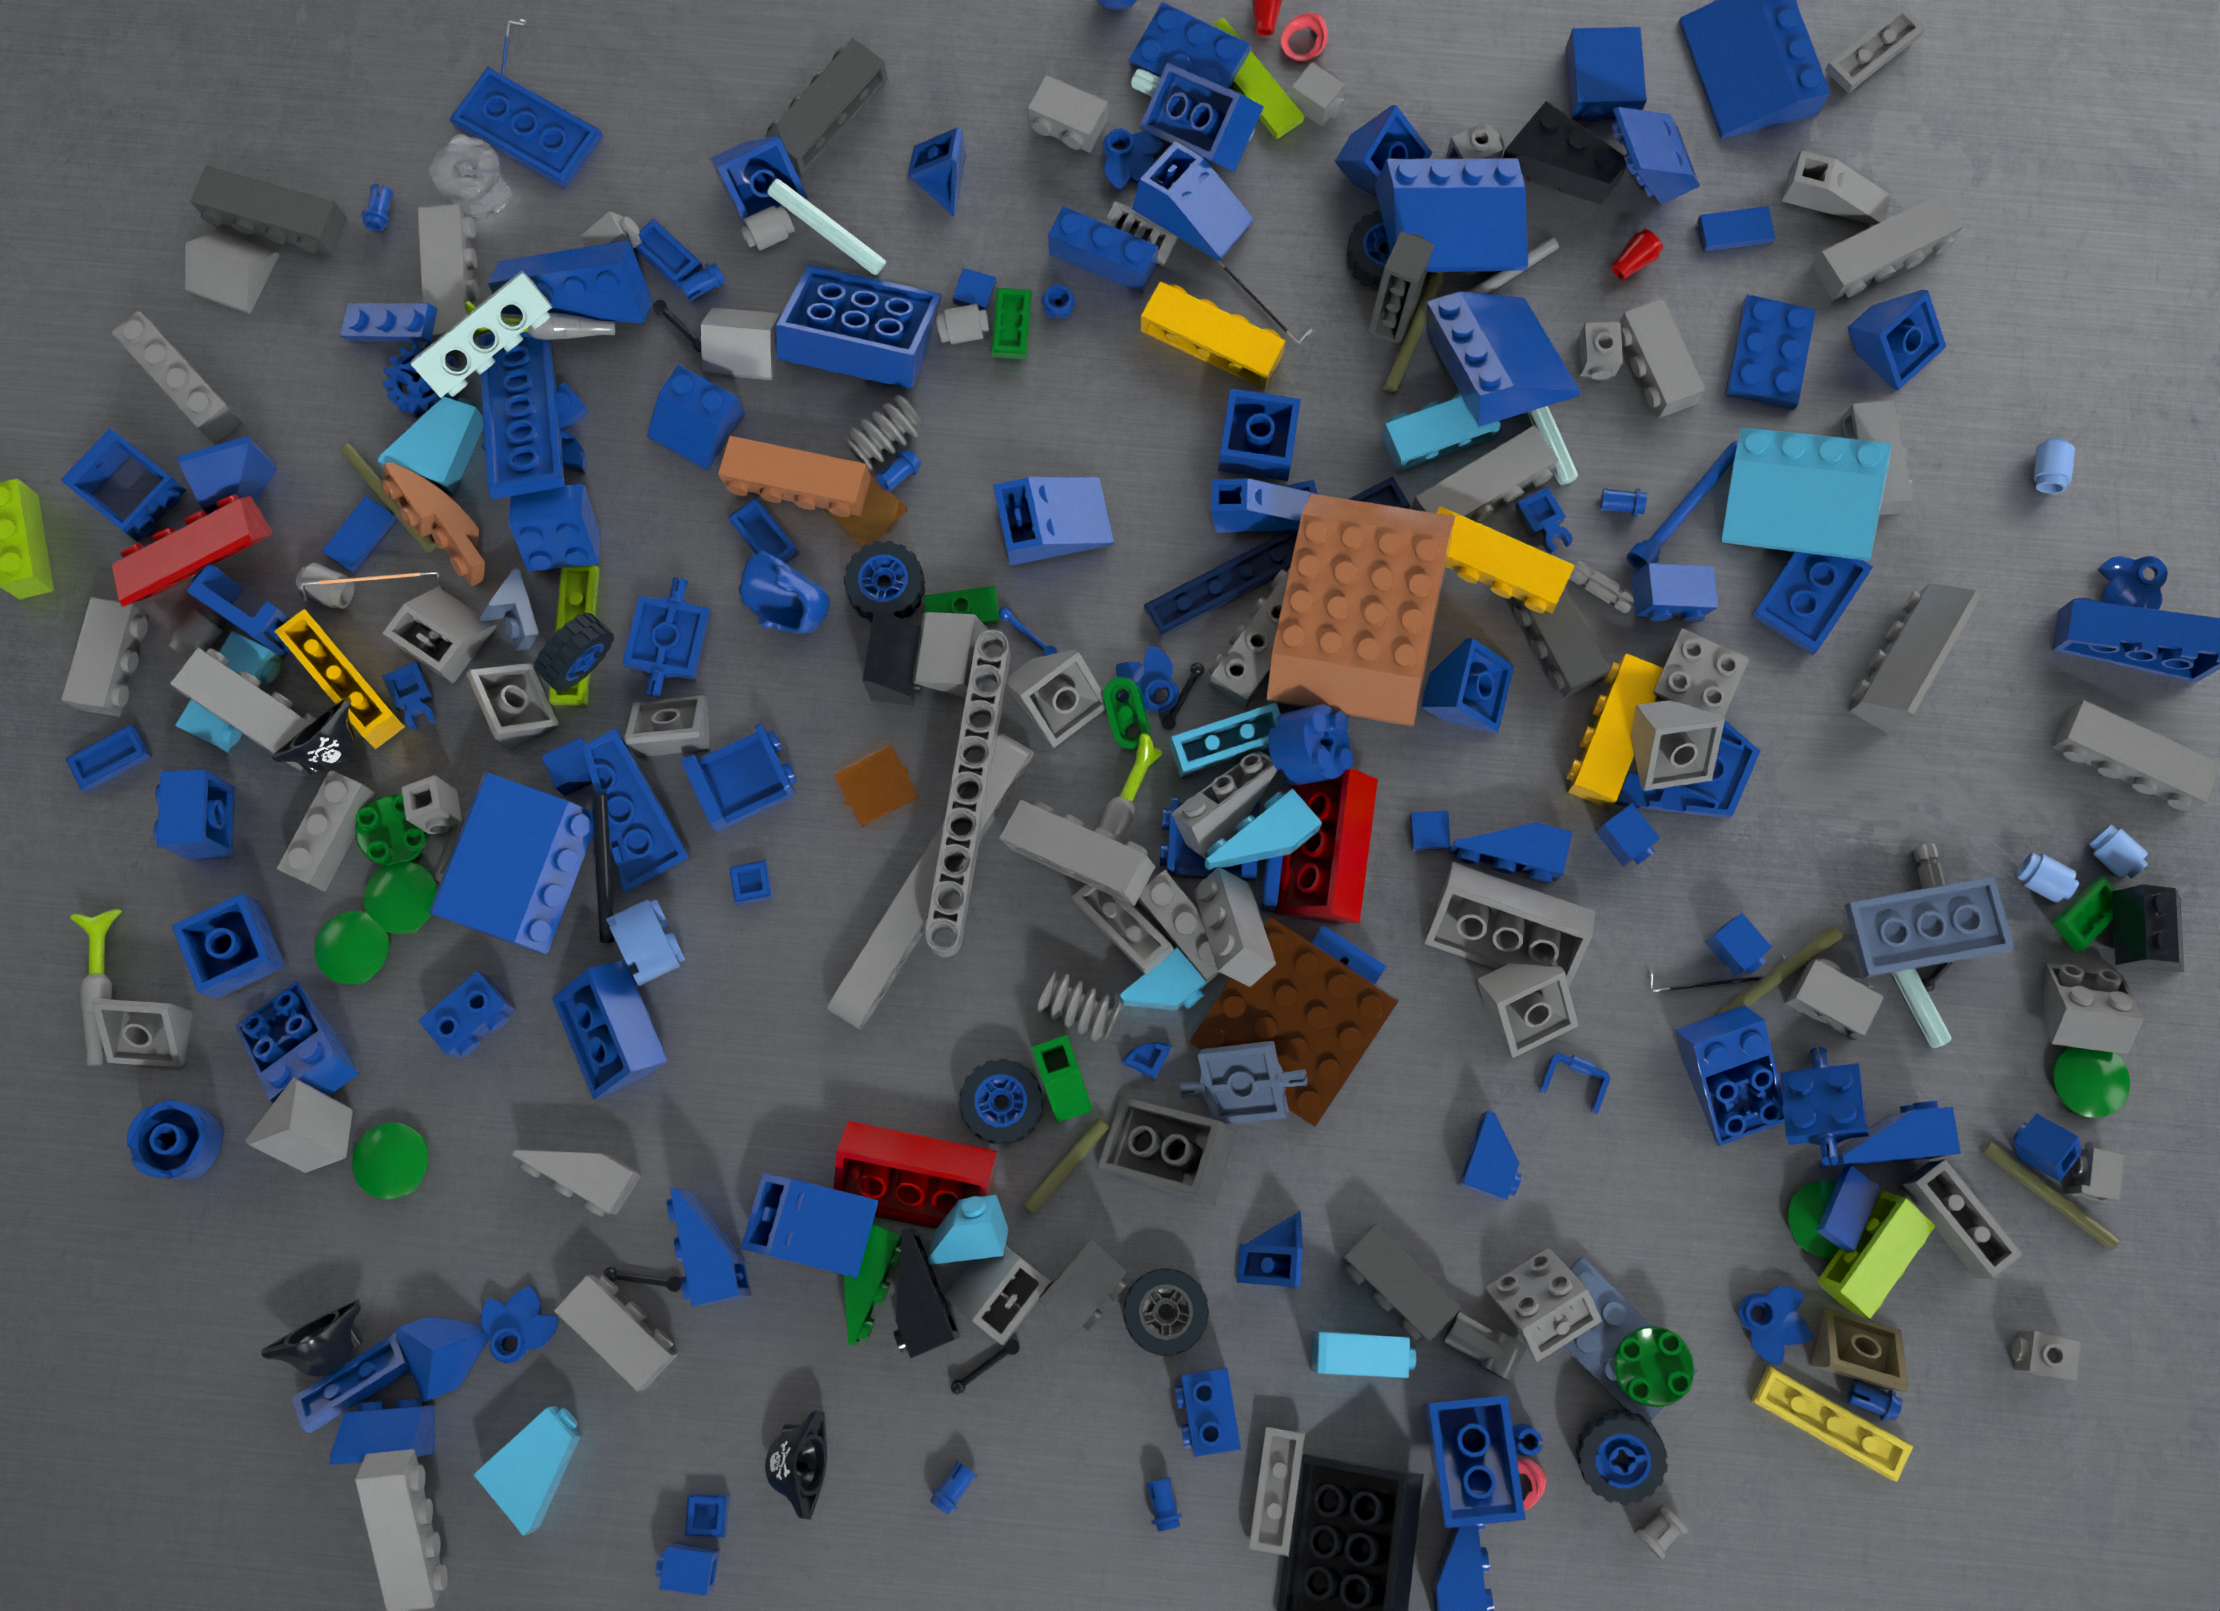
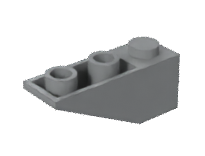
M1801 150L1788 172L1781 201L1876 225L1886 220L1891 194L1837 159Z
M1256 749L1171 813L1188 847L1206 859L1209 857L1206 852L1213 844L1222 838L1227 842L1238 833L1235 828L1250 815L1277 772L1269 756Z
M515 1150L512 1154L522 1161L519 1168L536 1178H539L541 1174L546 1175L554 1180L551 1185L553 1189L570 1198L573 1193L579 1195L586 1200L583 1206L601 1217L604 1216L605 1212L618 1215L642 1176L615 1158L602 1153Z

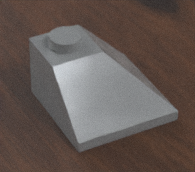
M1076 649L1033 658L1007 677L1006 686L1017 704L1053 748L1106 709L1103 691Z
M1671 700L1636 705L1630 736L1641 788L1647 791L1712 781L1725 719L1721 715Z
M1509 963L1477 979L1484 1007L1512 1058L1579 1027L1565 971L1561 967Z

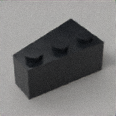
M1547 101L1507 146L1502 156V159H1518L1522 175L1530 177V182L1539 184L1542 181L1560 187V192L1599 205L1603 203L1618 185L1627 168L1623 154Z

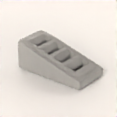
M1115 201L1104 223L1116 228L1118 223L1122 222L1124 224L1121 230L1129 233L1131 228L1134 227L1137 229L1134 236L1141 239L1146 232L1150 234L1147 241L1153 244L1156 243L1158 238L1163 239L1158 250L1157 264L1164 267L1178 237L1135 212L1132 208Z

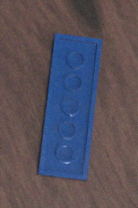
M521 332L520 335L523 337V340L510 351L506 352L502 348L492 357L496 362L480 374L487 484L492 500L565 487L552 340L535 339L529 332ZM494 333L478 336V344L482 346H488L495 340Z

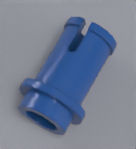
M373 184L370 187L367 209L362 211L361 218L366 228L380 232L390 222L387 215L393 191L389 187L382 185L381 193H379V184Z
M708 263L705 264V269L679 282L690 302L715 287H718V289L722 288L721 284L726 282L716 263L710 266Z
M909 449L899 451L896 454L897 458L875 475L876 481L885 491L890 493L910 474L916 475L918 473L921 462L913 451Z
M1603 488L1600 511L1632 513L1633 517H1637V514L1645 513L1647 493L1640 492V489L1637 488L1635 492Z
M1858 1380L1852 1382L1850 1388L1865 1397L1849 1391L1847 1404L1880 1415V1419L1883 1421L1888 1419L1895 1421L1898 1418L1902 1408V1398L1897 1397L1895 1391L1890 1390L1886 1393L1863 1384Z
M1524 1423L1512 1427L1516 1454L1528 1456L1540 1452L1543 1445H1539V1442L1543 1441V1438L1536 1429ZM1528 1434L1530 1440L1528 1445L1524 1447L1523 1443H1520L1519 1440Z
M958 1460L938 1490L933 1489L931 1491L934 1495L930 1502L947 1515H949L952 1509L955 1511L958 1509L956 1503L973 1479L977 1477L975 1473Z
M1171 1477L1146 1483L1155 1518L1151 1520L1152 1525L1156 1524L1158 1532L1180 1527L1179 1518L1183 1516L1182 1513L1177 1512L1171 1486Z

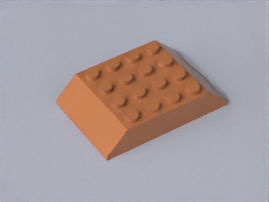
M1310 494L1301 515L1272 650L1267 701L1304 708L1327 705L1336 712L1343 711L1349 716L1414 727L1455 516Z

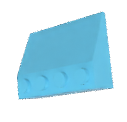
M1741 427L1731 477L1722 543L1870 561L1890 466L1891 443Z

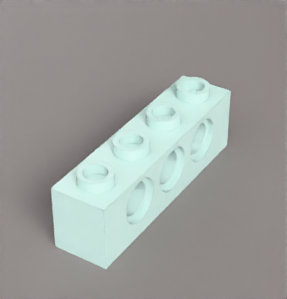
M522 270L413 358L410 364L440 398L447 392L453 397L467 386L468 382L465 378L475 370L480 375L496 362L492 357L502 348L508 352L523 340L520 333L531 325L535 330L551 317L547 311L552 308V304ZM507 305H516L523 313L522 319L514 324L508 323L501 316L502 309ZM481 327L490 329L495 335L494 342L488 346L478 344L473 336L475 330ZM452 350H459L465 354L467 363L461 368H454L447 363L446 354Z

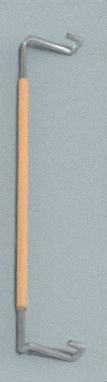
M428 572L302 583L301 589L304 595L303 600L306 603V594L303 585L414 577L430 574H436L439 588H441V583L438 572Z

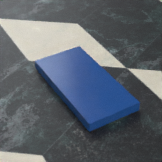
M489 67L486 68L449 119L453 126L566 189L603 137L600 129Z

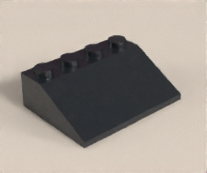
M1302 1454L1289 1556L1284 1555L1277 1611H1408L1424 1474Z

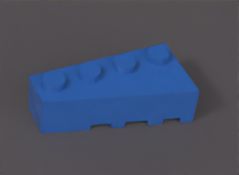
M629 240L499 261L488 281L493 294L523 270L552 304V308L547 312L575 315L594 320L645 323L653 303ZM507 305L501 311L502 314L523 315L521 309L516 305Z
M2076 598L2058 611L2052 650L2197 683L2220 669V618L2102 603L2090 598Z

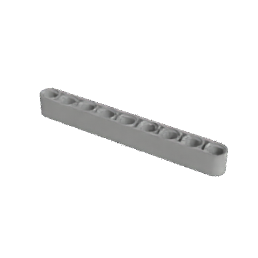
M995 629L982 632L975 643L927 919L925 939L931 951L940 957L955 955L960 950L963 941L1010 664L1008 640L1001 631ZM990 645H998L1003 648L1002 652L995 657H989L984 654V650ZM985 679H991L997 683L996 687L989 692L980 691L977 687ZM979 714H985L991 718L989 724L985 727H975L971 722ZM978 749L985 753L984 758L978 763H970L965 760L967 753L971 750ZM966 785H974L979 789L978 794L972 799L961 798L959 792ZM966 820L973 824L971 831L964 836L953 833L954 825L957 822ZM960 856L966 860L964 869L959 872H951L947 869V863L953 857ZM945 894H958L960 896L959 904L953 909L941 907L940 902ZM948 929L954 933V938L949 945L938 946L934 943V937L938 931Z
M1003 733L999 734L996 740L979 843L1023 775L1034 751ZM966 785L960 797L972 799L978 794L979 789L974 785ZM966 820L957 822L954 825L953 833L964 836L971 831L973 824ZM944 821L828 1005L829 1012L859 1030L870 1019L926 929ZM960 856L953 857L948 861L947 869L951 872H959L964 869L966 860ZM945 894V895L942 897L941 902H940V905H941L942 902L944 901V899H945V897L947 896V894Z

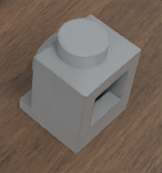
M608 211L580 235L585 247L629 240L632 249H634L642 242L638 235L640 231L636 223L627 216L623 217L611 211Z
M2085 1142V1150H2082V1154L2071 1167L2074 1186L2066 1187L2065 1194L2100 1202L2120 1201L2125 1154L2111 1152L2110 1145Z

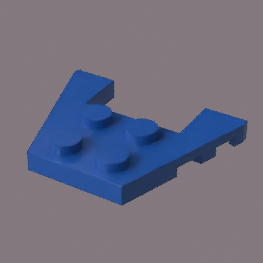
M1660 698L1658 702L1667 700ZM1725 720L1712 781L1644 791L1640 785L1639 775L1629 771L1614 804L1628 807L1633 803L1636 808L1729 819L1734 815L1760 750Z

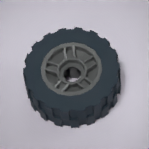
M1161 1268L1147 1272L1134 1282L1125 1298L1123 1316L1131 1338L1142 1349L1155 1355L1173 1356L1189 1350L1200 1340L1208 1324L1209 1308L1206 1295L1201 1286L1190 1275L1176 1269ZM1163 1304H1169L1174 1311L1172 1317L1168 1320L1162 1319L1158 1313L1160 1306Z

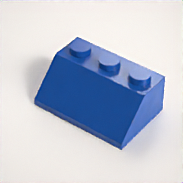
M625 960L588 968L552 998L593 1100L649 1076L668 1062L664 1054L663 1045L659 1041L651 1023L650 1014L643 1004L636 987V981L630 973Z

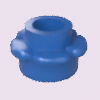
M1063 285L1051 286L1044 293L1041 300L1042 305H1044L1043 310L1045 314L1051 318H1056V316L1061 319L1068 317L1072 313V307L1076 305L1074 294ZM1056 301H1061V302H1062V304L1059 305V306L1056 305L1055 303H1056Z

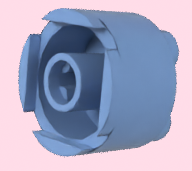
M647 899L606 919L627 965L630 966L633 972V977L638 986L679 968V963L685 960L673 933L665 935L663 932L670 927L657 899L651 902Z

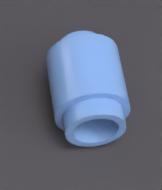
M2049 438L2037 446L2033 481L2036 483L2038 491L2048 494L2062 493L2067 490V485L2071 483L2075 447L2068 443L2066 439Z
M2112 824L2108 825L2088 844L2094 850L2092 854L2119 879L2125 875L2132 879L2149 864L2144 860L2148 852L2122 828L2117 830Z
M2033 852L2029 853L2021 863L2016 874V878L2023 881V886L2054 903H2058L2062 898L2069 900L2079 884V881L2075 880V870L2043 853L2040 855Z

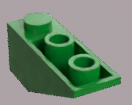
M872 1224L858 1278L844 1275L848 1344L851 1346H858L860 1340L865 1342L868 1340L875 1324V1319L870 1317L875 1304H883L891 1286V1283L886 1281L892 1266L898 1268L900 1265L902 1236L875 1224Z

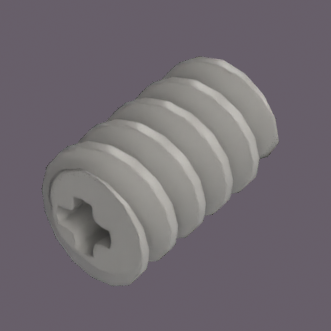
M901 395L894 397L895 407L889 403L882 406L884 415L877 411L871 414L873 424L865 419L861 421L860 428L862 433L852 428L849 430L850 440L844 438L853 455L860 463H865L869 471L873 469L871 457L882 463L884 461L882 449H886L891 454H894L896 451L893 441L896 440L905 446L907 442L904 433L907 432L916 438L918 433L915 425L923 426L918 414Z
M1055 971L1040 997L1037 1008L1038 1013L1043 1014L1052 1007V1020L1056 1021L1065 1014V1027L1069 1028L1078 1021L1077 1032L1082 1035L1089 1028H1092V1041L1096 1042L1103 1035H1105L1106 1039L1121 1012L1123 1002L1119 1001L1111 1009L1109 1008L1110 996L1108 994L1101 1000L1096 1001V988L1093 987L1084 995L1082 994V981L1077 982L1071 988L1069 987L1070 975L1066 973L1057 981L1055 980Z

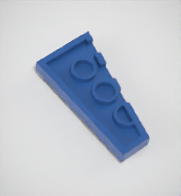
M614 728L583 745L582 748L594 791L597 794H607L611 851L614 861L617 863L623 893L689 858L690 854L618 728Z

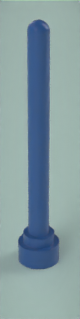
M1738 441L1730 443L1649 540H1644L1642 543H1636L1629 551L1627 560L1634 568L1639 570L1648 563L1659 562V549L1734 462Z

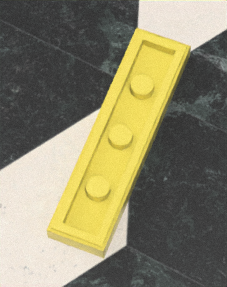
M1772 1367L1766 1368L1751 1399L1752 1403L1894 1482L1898 1481L1913 1449L1912 1445Z

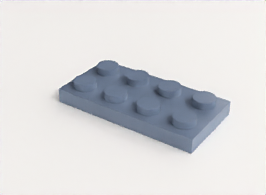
M1995 876L1854 901L1845 905L1864 978L2015 950Z
M1580 1257L1570 1270L1588 1288L1602 1322L1562 1347L1624 1409L1630 1410L1634 1414L1639 1413L1649 1423L1664 1407H1649L1632 1400L1622 1390L1616 1379L1614 1357L1620 1342L1626 1335L1638 1328L1652 1325L1584 1257ZM1694 1367V1375H1695L1698 1370Z

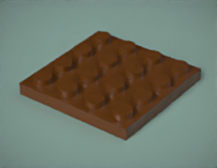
M1271 916L1264 928L1276 965L1251 987L1230 978L1189 1043L1201 1050L1274 1041L1278 1063L1282 1067L1283 1072L1305 1069L1307 1073L1305 1075L1308 1079L1307 1086L1286 1087L1285 1095L1288 1108L1316 1127L1399 1000Z

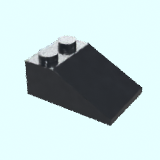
M909 1227L902 1231L896 1323L899 1329L893 1331L900 1352L902 1354L908 1352L911 1359L961 1337L934 1270L929 1265L928 1256L919 1233L916 1229Z

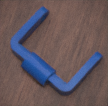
M1560 1053L1553 1055L1550 1058L1539 1091L1546 1093L1557 1062L1568 1066V1069L1588 1077L1592 1075L1602 1079L1591 1108V1112L1597 1114L1610 1082V1075L1606 1071L1594 1067V1062L1574 1054L1572 1057Z

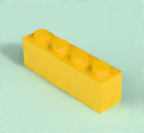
M1160 281L1141 315L1142 332L1264 390L1284 354L1286 340L1282 339L1277 332L1268 328L1261 329L1254 326L1242 315H1231L1220 310L1212 301L1207 299L1199 300L1187 294L1182 287L1175 284L1167 285Z
M1439 506L1437 514L1455 516L1446 567L1457 571V575L1467 582L1476 584L1479 581L1490 586L1491 591L1503 598H1511L1513 596L1524 601V605L1534 612L1544 613L1547 611L1553 614L1575 565Z
M305 609L275 630V633L335 704L347 695L351 698L352 702L348 711L349 720L375 749L379 748L405 727Z
M1627 653L1619 663L1612 662L1609 667L1610 672L1605 677L1604 682L1610 685L1606 695L1600 694L1592 710V714L1596 715L1597 718L1593 728L1586 727L1579 743V747L1584 748L1580 761L1577 759L1573 760L1566 779L1571 781L1568 793L1607 809L1617 801L1634 757L1630 735L1636 705L1655 702L1657 696L1654 695L1653 691L1663 670L1660 666Z

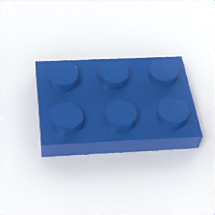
M1162 2L1129 58V62L1132 67L1144 69L1160 78L1166 64L1169 63L1229 89L1250 53L1251 46L1250 43Z
M1747 294L1743 300L1725 395L1794 410L1799 404L1816 309Z
M1794 552L1752 614V617L1813 656L1819 650L1873 566L1863 560Z

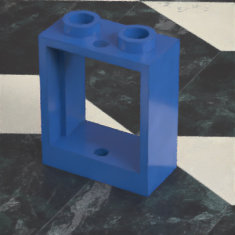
M111 428L101 436L60 480L136 542H139L143 536L153 531L157 521L169 509L174 508L178 504L181 496L186 491L176 480ZM131 456L161 480V482L124 520L96 498L94 493Z

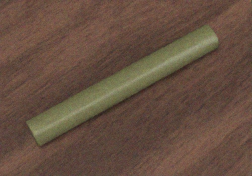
M1097 1118L1023 1205L1035 1214L1110 1127L1100 1118Z

